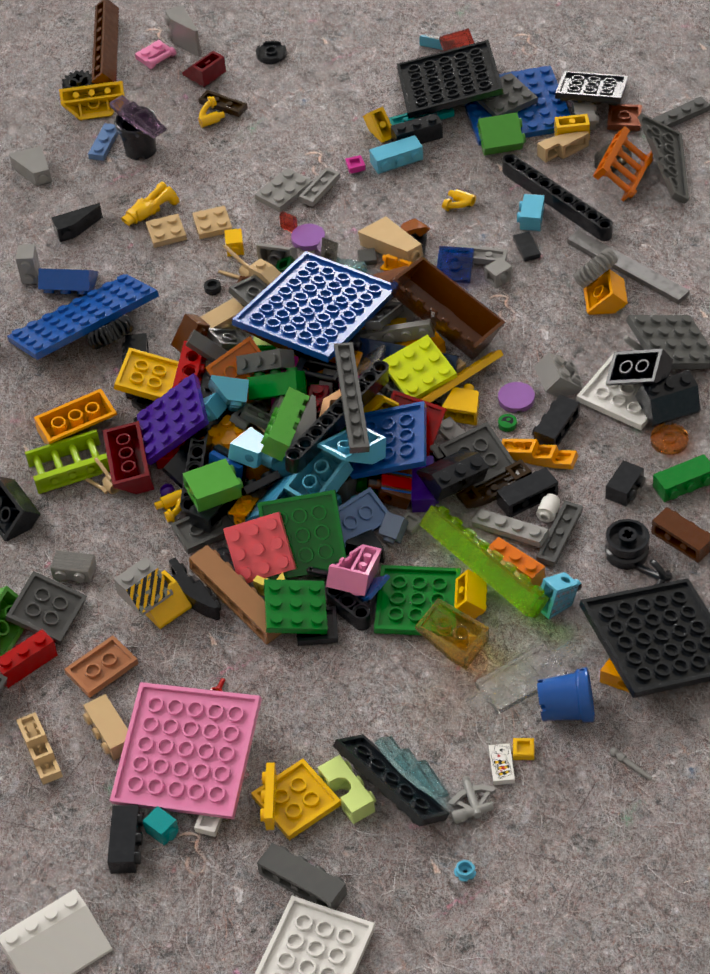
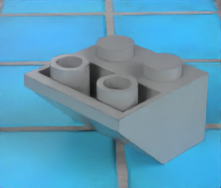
M548 352L534 366L545 392L557 398L559 395L568 396L580 393L584 388L583 380L577 374V368L571 361L567 362L559 355Z

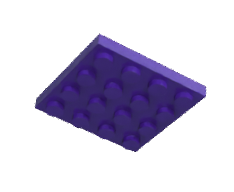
M194 373L184 378L181 383L169 389L166 394L157 398L151 405L142 409L137 414V420L142 430L146 458L150 466L209 424L199 379Z

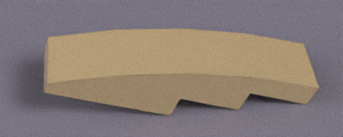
M36 712L17 719L18 727L42 784L44 785L62 778V772Z

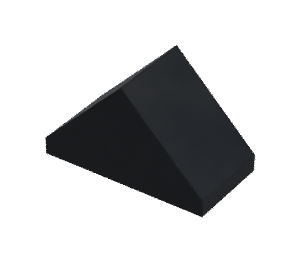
M372 530L346 540V555L349 556L351 551L364 544L381 548L379 563L385 562L384 547Z

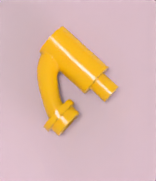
M214 96L208 97V101L199 112L198 121L201 128L218 123L220 119L225 118L223 111L206 114L209 107L214 108V106H217Z
M458 189L455 191L449 190L448 196L453 197V200L456 202H452V199H444L442 208L445 211H449L455 208L472 207L475 204L476 195Z
M182 489L162 496L160 501L154 503L156 510L161 508L167 509L164 512V516L168 523L175 522L174 518L182 510L180 507Z

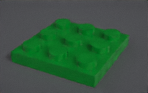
M264 579L266 633L327 634L324 581Z

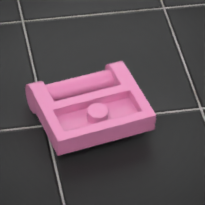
M158 40L135 53V58L152 69L156 64L168 57L175 56L176 50Z

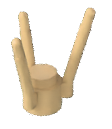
M224 244L223 247L242 264L239 268L240 276L249 277L248 267L250 265L245 263ZM218 271V273L239 279L240 277L226 271Z
M95 458L94 460L106 475L102 480L103 486L90 478L85 479V481L102 490L104 494L108 492L110 494L117 493L120 489L113 488L110 473L100 460Z

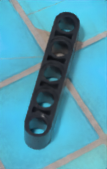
M205 427L191 436L185 472L209 464L212 439ZM183 482L180 507L187 517L189 516L187 508L194 505Z

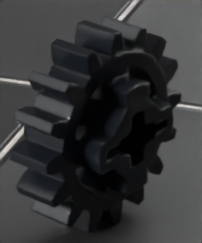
M75 70L74 73L69 72L70 75H65V79H62L63 89L94 85L92 73H89V71L84 72L81 70L79 72Z

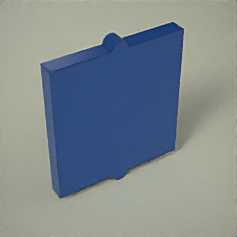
M387 574L374 578L366 595L356 597L362 602L371 600L388 581L390 576Z

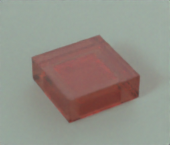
M283 211L279 214L280 227L293 232L297 227L296 216Z

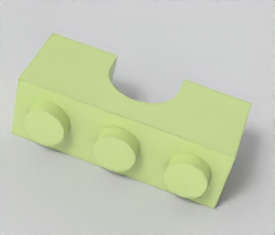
M338 755L318 767L320 778L333 792L339 789L349 791L340 799L342 810L353 824L375 812L374 803L376 799L373 793L364 788L361 777L359 775L355 776L352 766L347 760L344 761Z

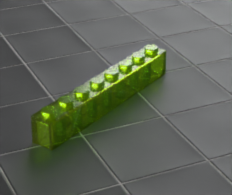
M431 505L419 525L525 616L537 618L550 599L544 594L545 590L538 585H533L527 575L516 571L517 567L514 564L504 561L502 559L504 556L501 553L491 550L488 542L478 539L476 532L468 527L465 528L462 525L463 522L455 516L452 517L447 508L441 505L440 507Z

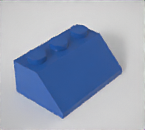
M39 268L38 289L44 290V293H54V290H61L60 294H71V291H77V294L87 295L88 291L94 290L98 271Z

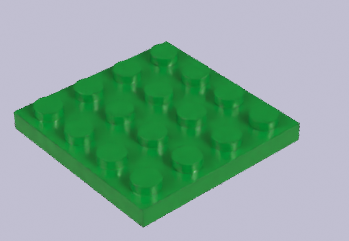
M336 490L257 503L259 517L276 512L281 513L297 568L284 572V578L309 575L306 571L308 567L329 570V565L339 562V559L342 557L347 558ZM280 574L271 576L269 578L276 580Z
M381 565L380 576L388 574L390 578L378 591L374 633L455 637L457 612L454 611L456 578L461 575V568Z

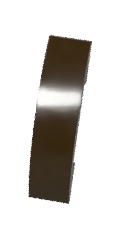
M520 459L505 467L506 472L477 488L471 485L456 493V496L466 509L483 506L497 500V491L502 487L532 474V471Z

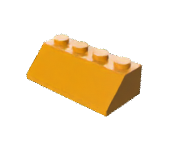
M98 389L34 417L37 432L43 442L51 444L117 415V412L103 390Z

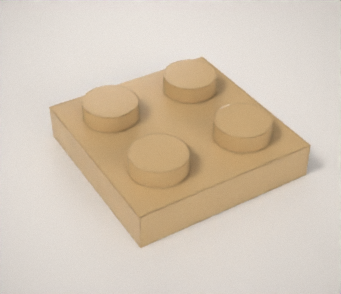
M225 206L192 213L200 239L225 234L224 230L232 229Z
M179 214L146 221L154 248L187 240Z

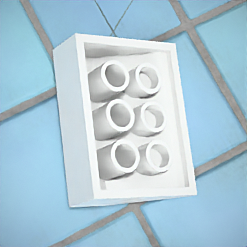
M76 889L0 934V947L17 974H76L113 951Z

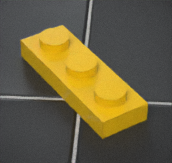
M266 763V771H262V784H265V790H261V802L264 803V808L260 809V820L265 823L266 830H275L277 780L275 763Z

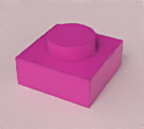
M361 155L345 159V164L350 174L366 170Z

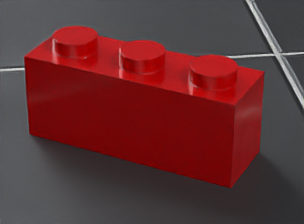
M43 629L0 656V674L8 678L7 688L58 656L54 640Z

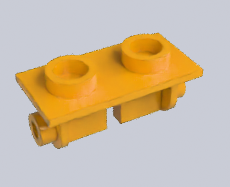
M384 254L382 257L384 263L380 270L388 271L403 266H410L413 262L404 259L398 261V257Z
M244 495L236 501L229 511L230 515H234L235 525L245 522L246 516L253 511L259 498Z

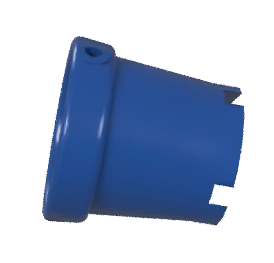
M587 667L576 669L574 673L537 680L539 705L543 710L541 712L543 722L582 720L583 723L595 722L592 687Z

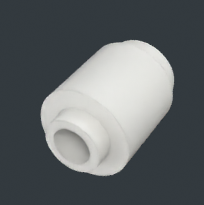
M547 494L542 498L536 511L537 517L542 522L549 523L554 521L560 508L559 497L554 494Z

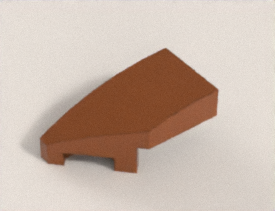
M415 218L401 224V228L409 235L416 233L420 237L430 231L427 225Z

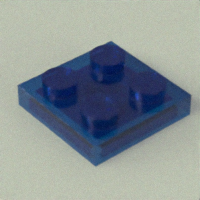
M439 246L437 268L454 282L471 283L474 248Z

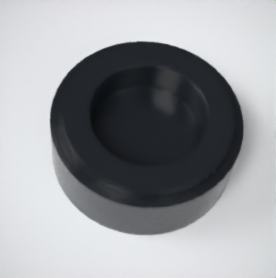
M210 279L204 283V291L207 295H217L222 290L221 283L217 279Z

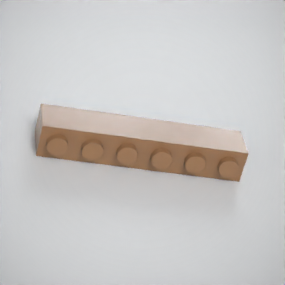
M206 545L189 557L190 569L266 645L282 634L266 633L264 600L259 596L258 591L254 587H250L246 583L245 578L241 574L238 575L233 570L229 562L221 559L220 554L215 549L212 550Z

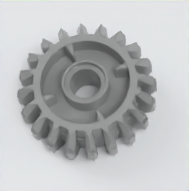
M605 248L574 273L573 277L576 283L581 288L587 287L616 264L618 258L614 251L610 248Z

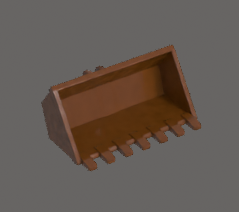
M423 256L390 280L393 297L422 320L431 319L434 329L472 360L491 343L499 329L506 323Z

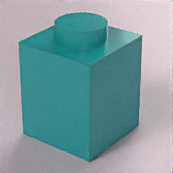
M159 806L143 820L145 832L164 846L169 841H172L179 832L177 820Z

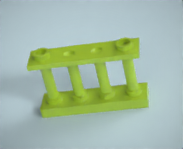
M97 430L25 452L29 467L35 466L38 475L33 476L38 494L104 474L94 460L95 458H98L107 471L110 472L106 453L99 455L96 447L101 445ZM89 449L92 458L81 461L78 452ZM71 454L74 463L63 467L60 458ZM53 460L56 469L45 472L42 463Z

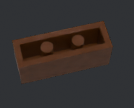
M666 507L652 520L651 533L695 562L699 563L710 553V533L696 526L692 521L685 519L678 512Z

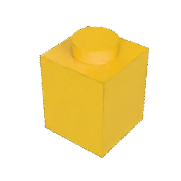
M242 229L224 230L226 245L237 255H244ZM227 251V257L232 256V255Z

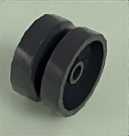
M620 519L613 522L607 528L605 555L611 565L618 569L631 570L636 569L637 564L643 565L647 561L650 534L643 523L633 519Z

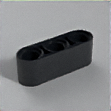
M325 587L326 603L328 606H336L337 614L355 629L364 631L370 628L371 613L370 608L350 592Z

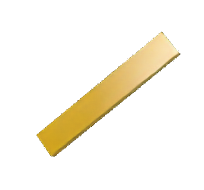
M495 350L457 373L456 378L420 399L431 403L502 357V351Z

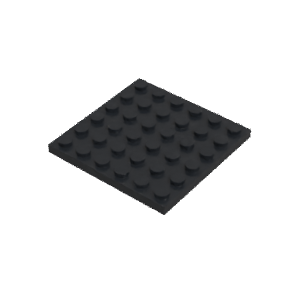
M489 40L396 64L408 118H417L420 115L432 114L443 109L447 110L455 106L466 105L470 102L482 101L486 98L504 94Z
M688 578L581 599L580 608L633 698L710 681V612Z

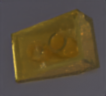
M439 598L415 626V629L444 656L464 669L469 667L489 641V627Z

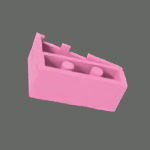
M362 544L351 551L347 558L342 557L336 565H329L326 587L350 592L356 596H365L378 571L382 549Z

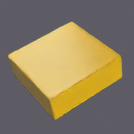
M513 738V760H534V738Z

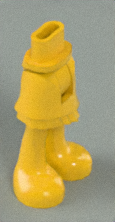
M160 182L145 199H138L121 219L128 226L133 223L137 224L138 221L141 222L159 212L160 205L166 201L171 205H177L179 198L170 186L167 187L164 182Z

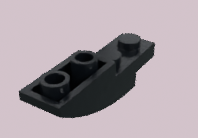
M176 557L168 560L172 577L181 587L192 609L214 620L221 619L219 613L221 606L217 599L214 600L212 598L209 587L204 586L201 580L195 582L192 576L189 577L186 567L183 563L180 564Z

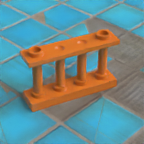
M626 126L615 134L593 174V177L597 180L602 176H607L624 190L625 193L621 198L623 202L636 194V188L645 170L654 160L652 158V151L645 155L628 140L627 135L630 130ZM624 145L641 159L640 164L626 154L621 146ZM617 155L636 170L634 175L617 161ZM613 166L629 179V185L616 176L610 167Z

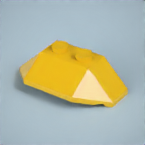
M123 81L59 89L61 106L80 121L112 116L125 97Z

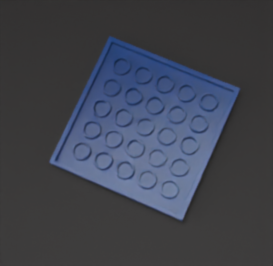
M551 65L499 74V77L512 73L538 97V103L517 112L518 118L522 119L521 131L525 134L526 138L553 134L555 117L571 116L566 102L555 99L558 82ZM474 101L464 106L478 146H481L477 127L478 119L491 117L492 115L477 101Z

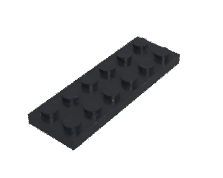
M364 734L336 739L333 747L339 754L346 758L357 771H360L371 784L375 785L385 797L389 798L400 811L411 818L414 824L420 827L444 821L448 818L450 813Z

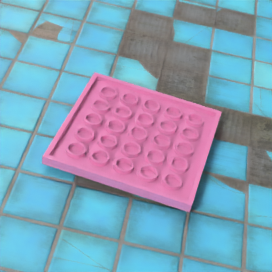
M140 682L110 802L117 805H138L141 808L155 809L159 806L164 811L234 819L262 698L258 695Z

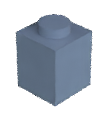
M386 512L378 533L383 537V541L389 544H394V542L401 544L409 522L405 517Z

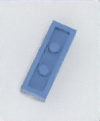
M104 123L88 153L89 159L105 160L118 136L115 124Z

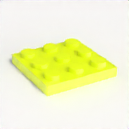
M428 334L382 360L388 363L389 376L399 390L418 399L457 377V372Z

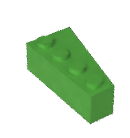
M291 387L288 388L279 408L275 406L264 436L260 442L263 444L262 453L282 462L286 450L290 447L310 396Z

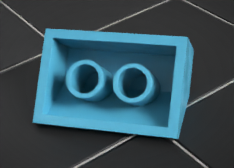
M211 375L208 388L213 394L216 392L228 406V411L236 412L243 408L247 402L249 380Z

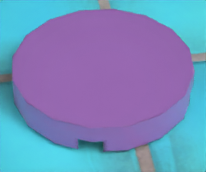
M315 224L300 225L291 233L292 244L295 248H301L303 251L318 249L325 242V231L322 227Z
M511 382L501 387L498 392V401L500 407L505 411L517 413V411L522 410V412H525L533 406L535 392L528 384Z

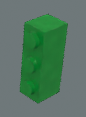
M297 367L286 368V372L272 370L267 375H265V372L254 373V377H247V380H249V400L284 397L289 387L307 394L305 371H298Z
M703 454L653 474L652 487L663 502H666L686 493H691L701 487L709 486L710 461Z

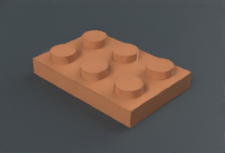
M113 635L64 670L65 674L90 698L138 664V659Z

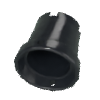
M133 106L120 111L115 117L114 124L118 134L121 136L126 156L133 160H139V157L143 156L144 160L152 157L157 150L155 131L157 116L155 112L144 106Z

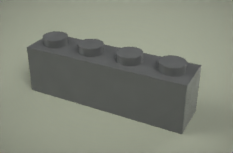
M271 843L257 862L260 875L307 901L336 910L347 895L346 883L342 878L326 873L322 867L308 863L304 857L290 853L284 846H277Z

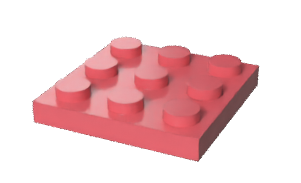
M280 512L223 529L235 572L238 575L241 574L247 584L253 582L257 575L268 578L282 572L297 569Z

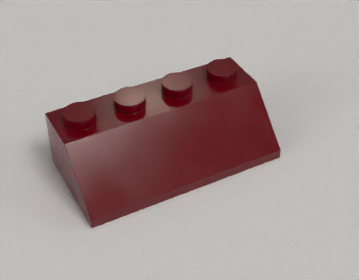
M139 421L103 430L113 488L136 495L155 490L151 468L146 458Z

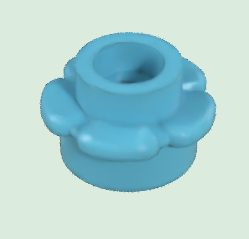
M461 860L457 863L454 874L456 877H459L460 881L466 882L475 877V866L469 860Z

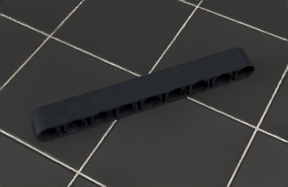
M506 154L503 156L502 172L506 177L533 195H544V203L597 239L609 241L612 238L613 222L611 219L516 155Z
M385 361L374 362L358 378L363 408L389 381V365ZM341 396L286 450L285 466L287 472L291 474L300 473L322 451V449L317 447V444L338 434L345 427Z

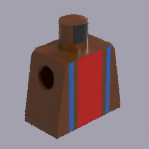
M412 469L379 474L378 478L368 477L367 488L376 489L377 496L382 503L406 510L411 501Z

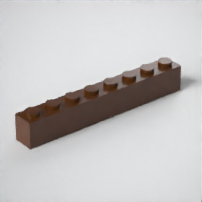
M102 0L95 6L92 82L94 84L116 82L119 8L110 0Z

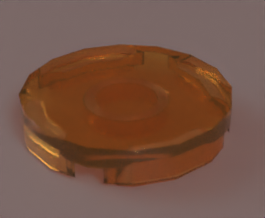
M664 423L656 426L651 433L650 439L652 447L657 452L665 455H675L683 452L687 448L689 441L688 432L682 426L671 423V425Z

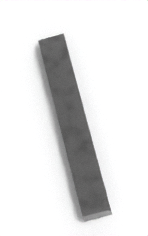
M579 230L567 239V244L593 258L605 248H610L618 258L617 263L611 268L677 304H680L690 294V290Z

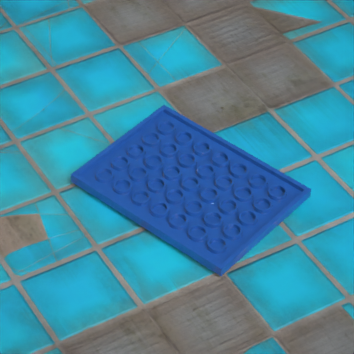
M305 251L232 318V325L318 358L321 361L329 362L335 356L334 343H348L365 323L393 297L391 294V283Z

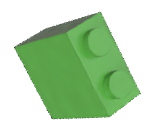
M517 112L478 119L477 127L483 155L521 150L523 144L526 143L525 134L521 131L522 119L518 118Z
M226 458L183 473L184 487L198 512L242 497L241 489L243 488V483L240 477H236L234 466L232 464L229 465Z

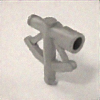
M463 776L464 789L459 791L449 801L452 807L458 805L464 808L452 812L455 824L465 822L473 816L476 819L481 818L482 813L494 810L492 801L487 803L485 801L490 794L496 793L495 787L483 784L472 786L470 777ZM484 792V796L478 803L475 793ZM467 796L470 805L461 802V800Z

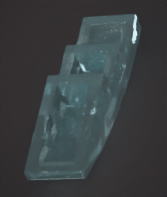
M392 736L381 737L375 742L386 759L418 789L434 799L444 798L449 795L426 760L417 761L409 748L400 749Z

